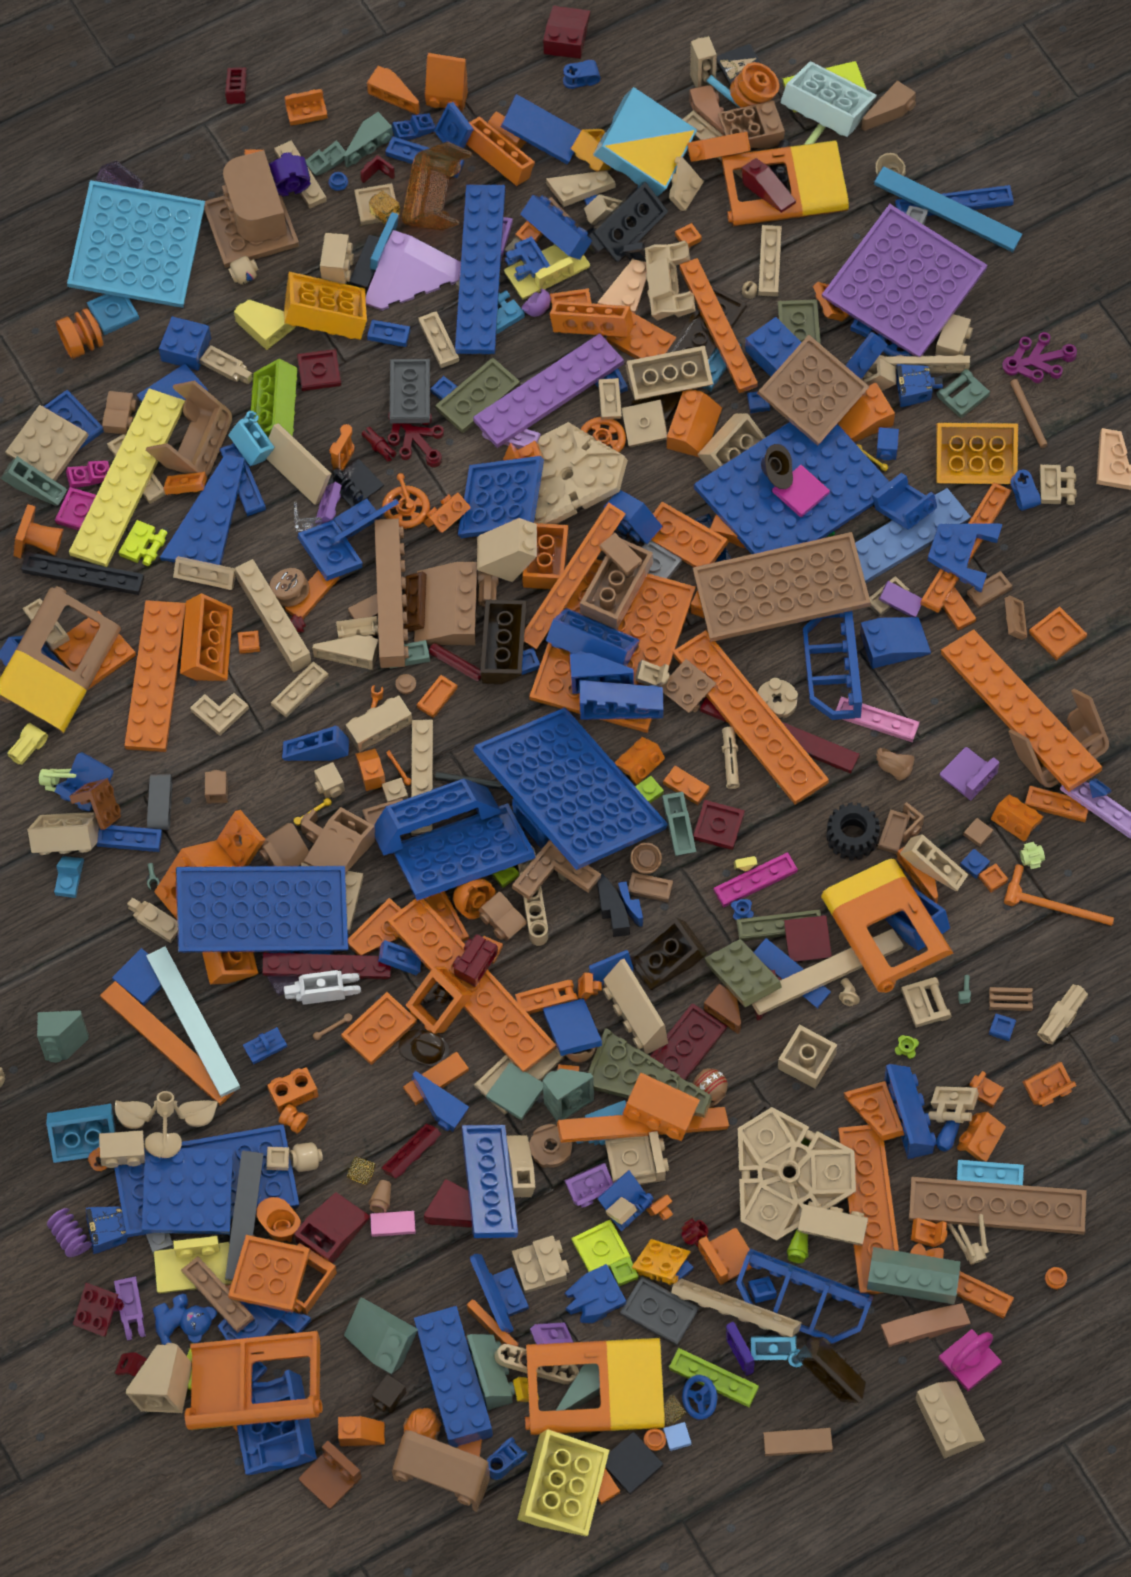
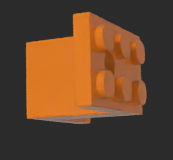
M241 810L235 811L217 840L182 848L154 892L177 919L176 867H248L266 839ZM239 836L242 837V844L239 841Z

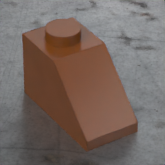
M718 984L704 1002V1011L739 1034L741 1031V1019L737 998L726 986Z

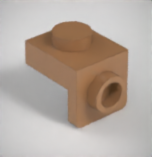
M314 809L309 814L306 813L300 822L302 833L312 843L316 842L323 830L315 824L318 817L317 811Z

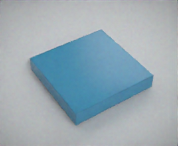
M105 294L87 302L89 310L104 335L139 320V315L129 298Z

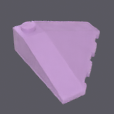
M393 230L385 245L367 292L366 305L379 310H385L389 308L388 304L399 300L401 304L414 299V294L423 291L426 294L440 289L439 285L447 282L453 285L460 280L461 262L410 235Z

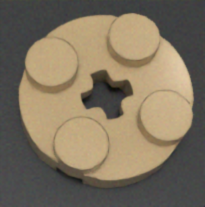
M772 678L759 688L757 693L778 718H787L796 710L798 693L790 683L778 678ZM773 697H781L782 702L777 701L774 703Z

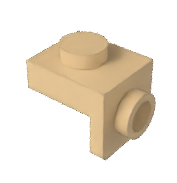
M641 660L638 664L635 681L647 686L655 685L660 687L666 684L669 679V665L664 664L660 667Z

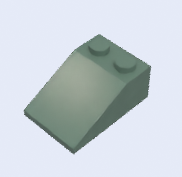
M361 1297L344 1336L373 1364L393 1374L402 1367L418 1329Z

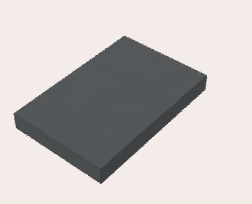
M641 1276L626 1301V1305L620 1311V1315L678 1346L698 1313L699 1307L680 1299L677 1295Z

